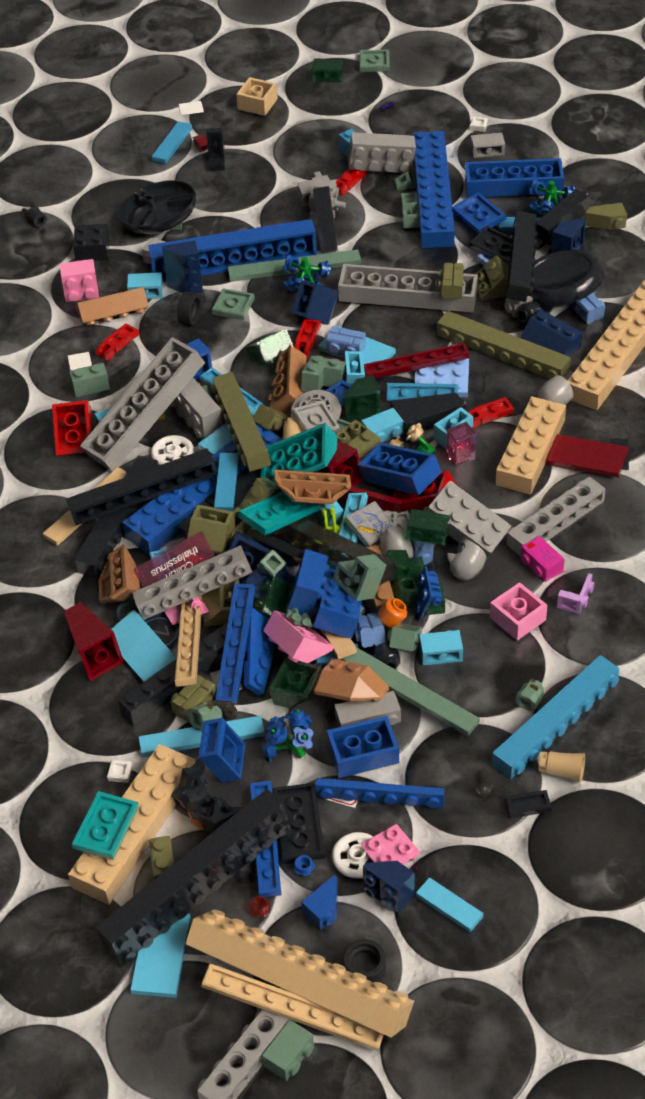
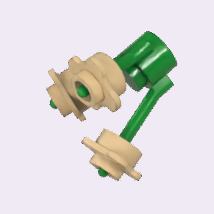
M418 423L411 426L406 434L408 436L406 440H411L412 442L419 440L421 444L417 451L434 454L436 449L422 437L424 435V431L421 428L422 425ZM397 436L396 440L392 439L389 445L403 447L404 442L399 440L400 436Z

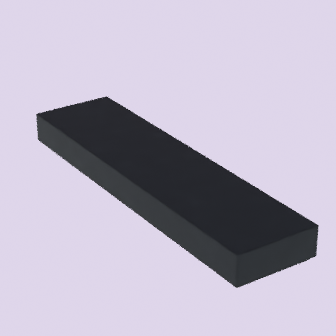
M330 187L314 188L313 195L321 253L338 251Z

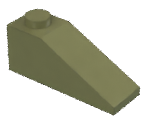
M622 203L590 207L581 218L586 219V226L612 230L626 228L627 213Z

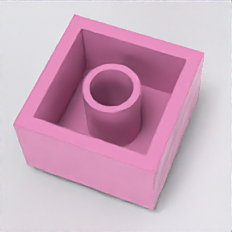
M93 259L60 264L66 302L99 298Z
M520 582L490 604V618L517 641L546 621L547 604Z

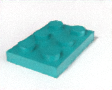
M98 791L72 842L73 849L114 860L139 808L138 802Z

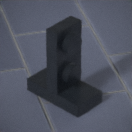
M222 128L206 129L209 171L225 170V147L223 144Z

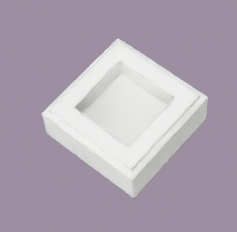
M473 117L470 130L485 132L488 118Z
M111 760L107 775L108 781L129 783L133 767L132 762Z

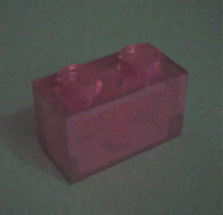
M467 422L447 429V456L455 466L475 459L477 433Z

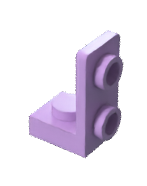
M588 573L580 595L560 590L557 608L580 614L582 607L586 608L588 593H592L595 582H592L593 574Z

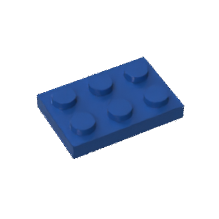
M479 192L452 206L453 213L478 234L486 226L492 228L506 220V214Z

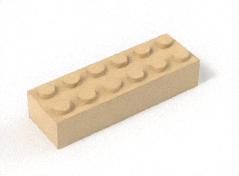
M531 396L497 467L496 486L532 494L547 461L555 437L559 434L564 424L566 405Z

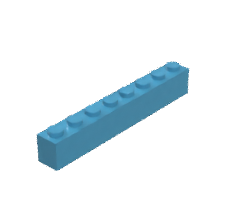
M599 655L492 753V765L510 779L516 774H521L530 761H535L544 748H549L553 740L557 736H562L571 723L575 724L584 711H589L597 699H602L610 687L616 686L619 681V667Z

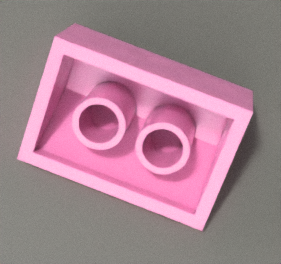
M275 610L263 630L269 636L268 639L278 644V649L289 655L288 658L296 663H299V661L309 663L331 652L334 648L313 628L305 625L300 627L292 622V618L288 619L284 613Z

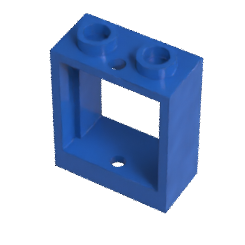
M223 718L204 721L198 758L203 760L205 765L222 783L241 780L245 742Z

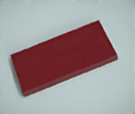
M557 434L547 458V465L619 478L628 454V447Z

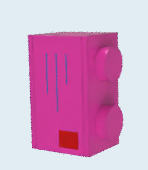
M540 536L522 546V562L528 565L535 575L542 578L545 582L564 572L565 559Z

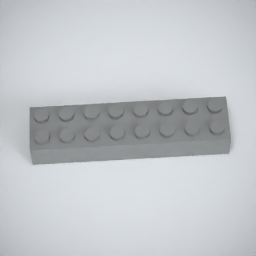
M343 264L338 284V298L341 302L474 312L478 275L464 273L461 299H453L452 297L451 299H443L441 291H438V282L442 281L439 280V271Z
M172 337L80 445L86 454L113 472L205 364L199 353Z

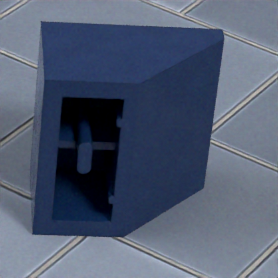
M301 280L292 313L330 324L339 291L310 281Z
M397 860L365 863L363 865V888L369 897L376 898L387 910H393L399 914L415 896V873Z

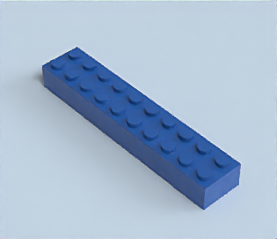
M444 131L414 132L413 136L416 145L414 165L419 202L421 248L454 247L455 230Z
M312 219L148 245L152 273L162 272L163 282H166L162 246L196 241L201 276L228 272V266L286 259L287 255H292L293 258L317 255L316 231Z
M256 423L265 446L282 440V438ZM233 440L212 455L217 474L220 453H238ZM240 455L237 475L248 468L247 465H243ZM218 475L154 498L123 521L125 538L149 556V552L160 550L181 534L178 526L189 515H193L197 505H201L205 498L216 491Z

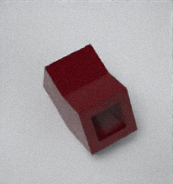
M200 134L192 137L194 146L198 148L199 152L208 150L205 136Z

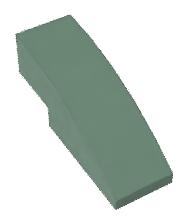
M417 192L401 193L403 227L420 228Z

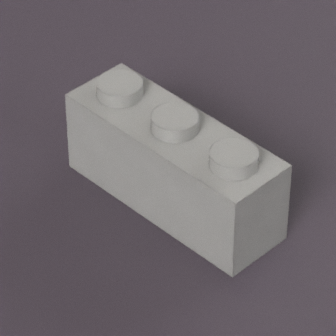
M394 691L387 692L380 701H374L373 699L367 701H347L334 705L338 727L388 716L390 725L401 722V708Z

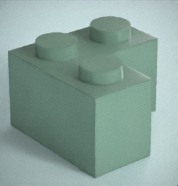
M312 356L302 371L301 391L321 390L323 386L331 387L340 380L345 381L346 362L338 359H327L322 356Z
M375 554L359 556L355 560L338 562L332 579L355 601L373 599L387 565Z

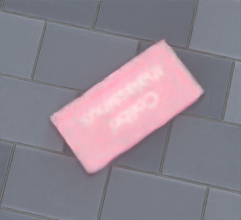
M201 531L134 569L143 587H146L213 558L215 555L204 533Z

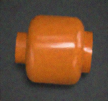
M388 599L379 608L377 614L383 626L392 628L397 624H401L406 618L407 610L403 601L400 599Z

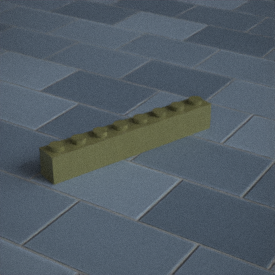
M447 311L437 322V336L457 344L465 342L468 348L551 379L557 375L564 378L570 371L571 357Z
M233 372L213 377L214 385H211L213 395L221 408V413L237 447L238 454L241 456L243 465H247L250 472L270 466L268 450Z

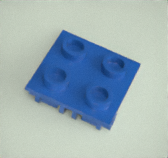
M427 566L418 575L417 584L412 588V598L415 600L414 610L417 613L418 621H421L429 603L438 606L442 602L438 575L434 571L428 572Z

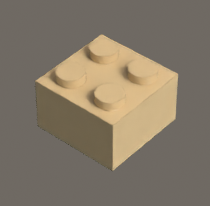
M249 77L236 94L237 108L245 112L265 116L278 99L277 83Z

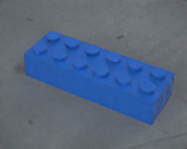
M561 158L465 162L467 198L477 192L484 197L531 195L529 189L534 179H537L538 182H543L545 188L548 187L549 181H554L555 187L559 191H563L564 188Z

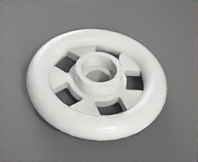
M179 435L163 437L151 449V457L158 460L159 465L170 462L166 461V458L175 460L181 458L179 457L181 453L186 454L185 456L194 453V446L191 441ZM163 450L164 454H158V451Z
M354 832L341 837L336 842L332 850V861L341 874L350 878H363V865L370 857L360 844L371 839L372 835ZM353 841L358 842V844L351 846V848L349 847L348 843ZM341 852H347V859H341ZM350 864L359 866L358 870L349 868Z

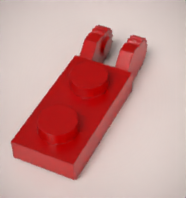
M348 169L335 180L337 188H340L339 195H344L348 190L350 191L367 174V171Z
M304 319L297 335L295 348L300 351L301 347H305L303 354L307 356L306 358L309 357L311 348H313L321 328V321Z
M125 323L97 347L95 354L100 357L103 355V359L109 361L114 357L115 353L119 352L140 335L139 330Z
M504 397L469 410L468 413L473 416V428H477L480 424L513 414L514 408L507 398Z

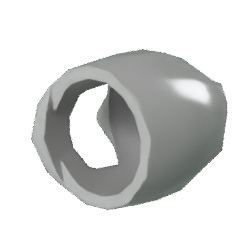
M557 375L541 386L538 398L566 405L573 399V390L565 378Z
M388 526L380 538V549L384 562L400 561L413 557V544L409 533L400 526Z
M462 538L459 542L457 554L447 553L453 576L463 581L477 576L483 569L487 558L485 552L467 538Z

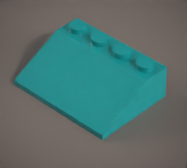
M325 422L266 446L271 465L261 468V478H268L275 484L274 470L314 472L327 467L337 450V435Z

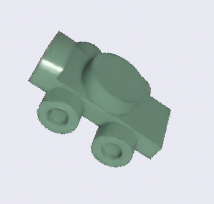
M297 608L287 609L285 613L286 618H292V622L300 627L305 625L312 628L313 621L309 619L307 613L299 615Z

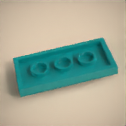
M282 491L239 510L238 517L263 535H267L319 511L320 504L291 501Z

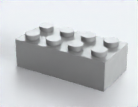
M351 132L348 152L349 170L360 169L362 171L399 173L408 171L411 173L416 150L414 136Z
M194 378L189 381L170 404L171 407L176 409L179 417H183L187 426L191 427L196 436L202 440L223 426L221 408Z
M452 481L446 484L424 514L426 519L456 541L460 542L462 538H467L469 541L477 544L485 552L486 560L511 528L509 523Z

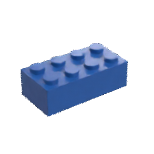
M379 443L357 464L364 482L420 495L441 473L435 454L385 443Z
M329 568L325 586L322 588L324 592L321 601H318L313 627L352 639L359 621L362 601H355L332 579L336 569Z

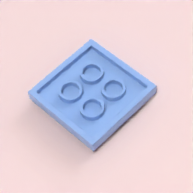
M469 359L418 369L415 372V383L458 384L459 397L468 398Z

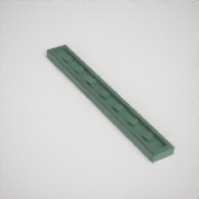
M358 249L304 256L308 258V263L314 267H318L320 262L329 261L331 268L343 267V264H361ZM286 259L228 266L230 282L292 273L283 269Z
M357 647V653L340 659L342 661L368 665L389 686V691H394L396 695L467 736L470 735L480 722L479 717ZM333 652L332 657L338 659L335 653Z

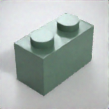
M104 363L69 371L75 397L110 389Z
M402 623L393 626L392 630L389 629L387 641L390 642L389 647L408 651L416 650L420 646L422 627Z
M289 1020L262 1055L263 1066L287 1081L291 1075L294 1076L298 1072L304 1057H308L314 1049L313 1034L292 1020Z

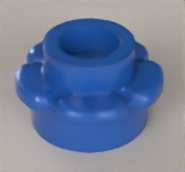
M307 855L299 856L294 862V872L297 875L308 876L315 869V863Z

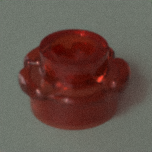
M257 896L249 904L250 913L254 917H265L269 914L271 904L265 897Z

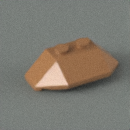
M274 470L275 484L294 502L333 504L351 489L350 476L346 474Z
M123 544L108 554L106 559L108 562L101 572L99 578V602L101 604L126 601L130 597H134L132 592L140 589L139 569Z
M332 659L308 682V687L311 688L314 694L346 701H367L371 699L380 701L389 691V686L368 665L342 661L340 659Z

